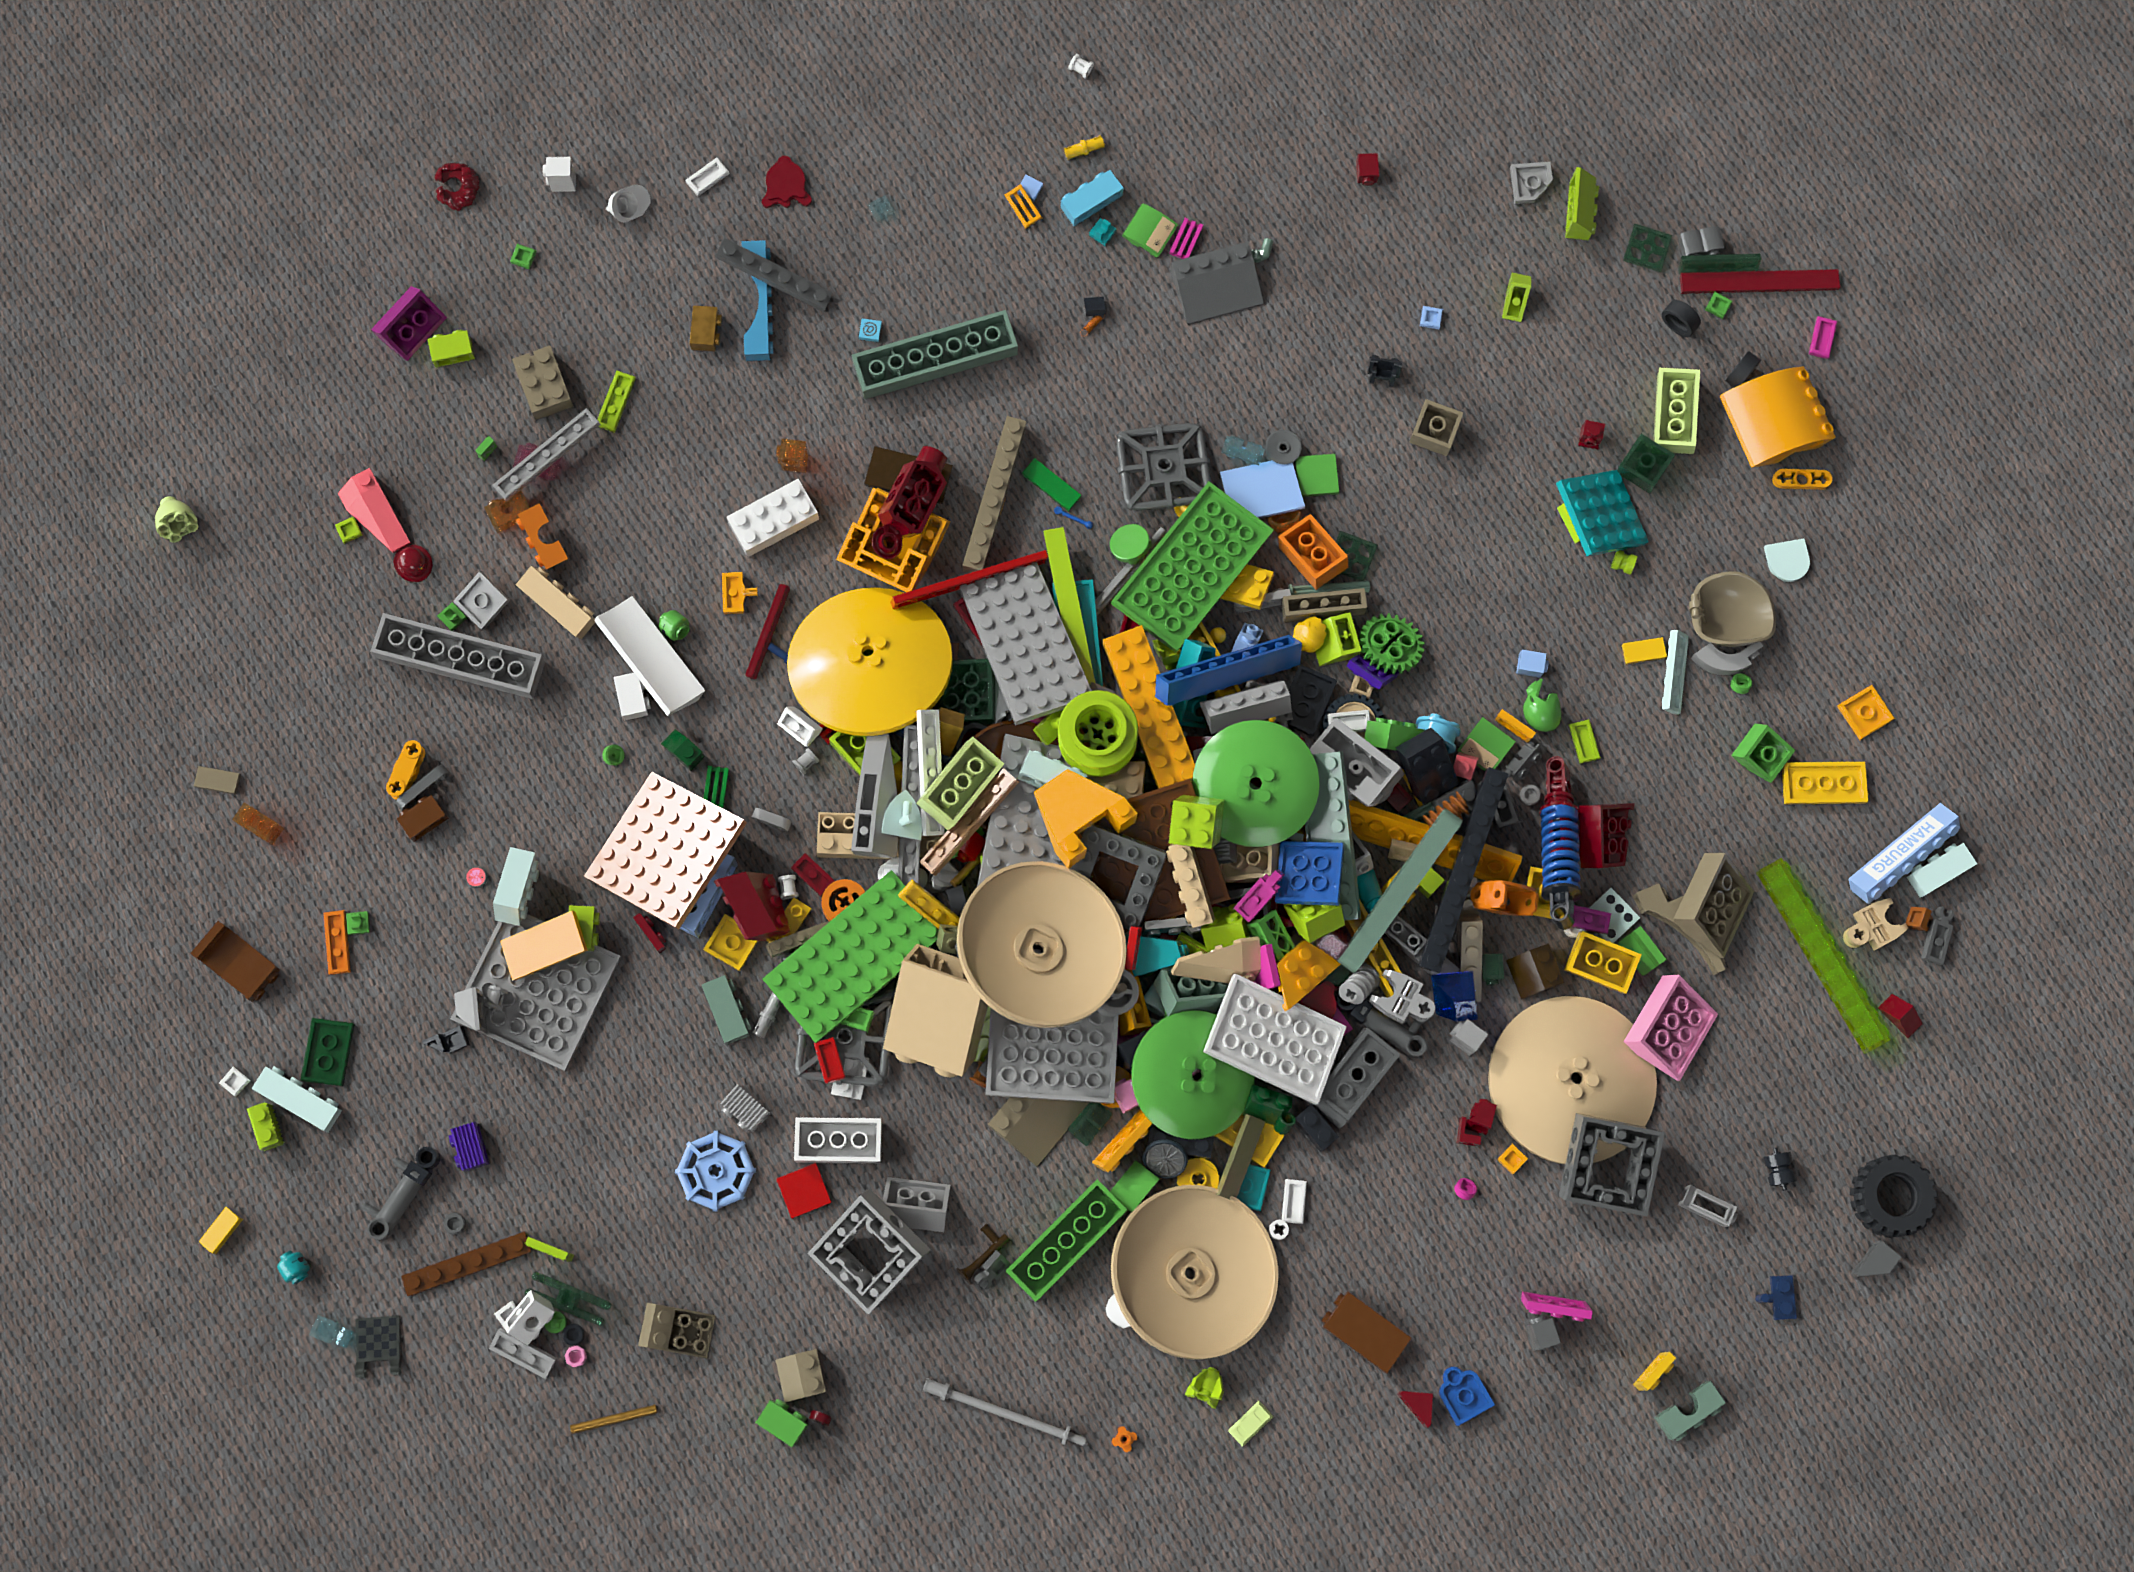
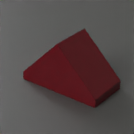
M1891 994L1878 1007L1907 1038L1922 1025L1915 1007L1894 994Z
M1399 1391L1397 1395L1425 1428L1431 1426L1433 1394Z

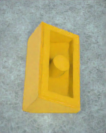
M225 1207L199 1240V1243L212 1254H217L243 1219L228 1207Z

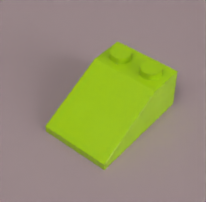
M836 732L829 738L831 746L860 776L867 736ZM891 747L894 766L901 758Z

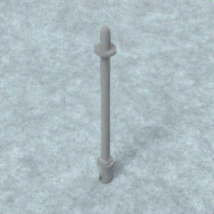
M929 1378L925 1382L923 1391L939 1396L941 1400L951 1398L1062 1438L1063 1445H1065L1066 1440L1082 1446L1088 1443L1087 1438L1069 1432L1071 1426H1067L1066 1430L954 1391L948 1383L944 1385Z

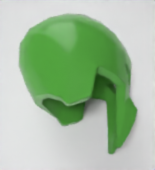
M1541 678L1538 681H1534L1528 687V696L1523 705V713L1527 723L1533 729L1549 732L1555 730L1560 725L1561 706L1558 695L1555 693L1549 694L1546 700L1539 698L1543 681Z

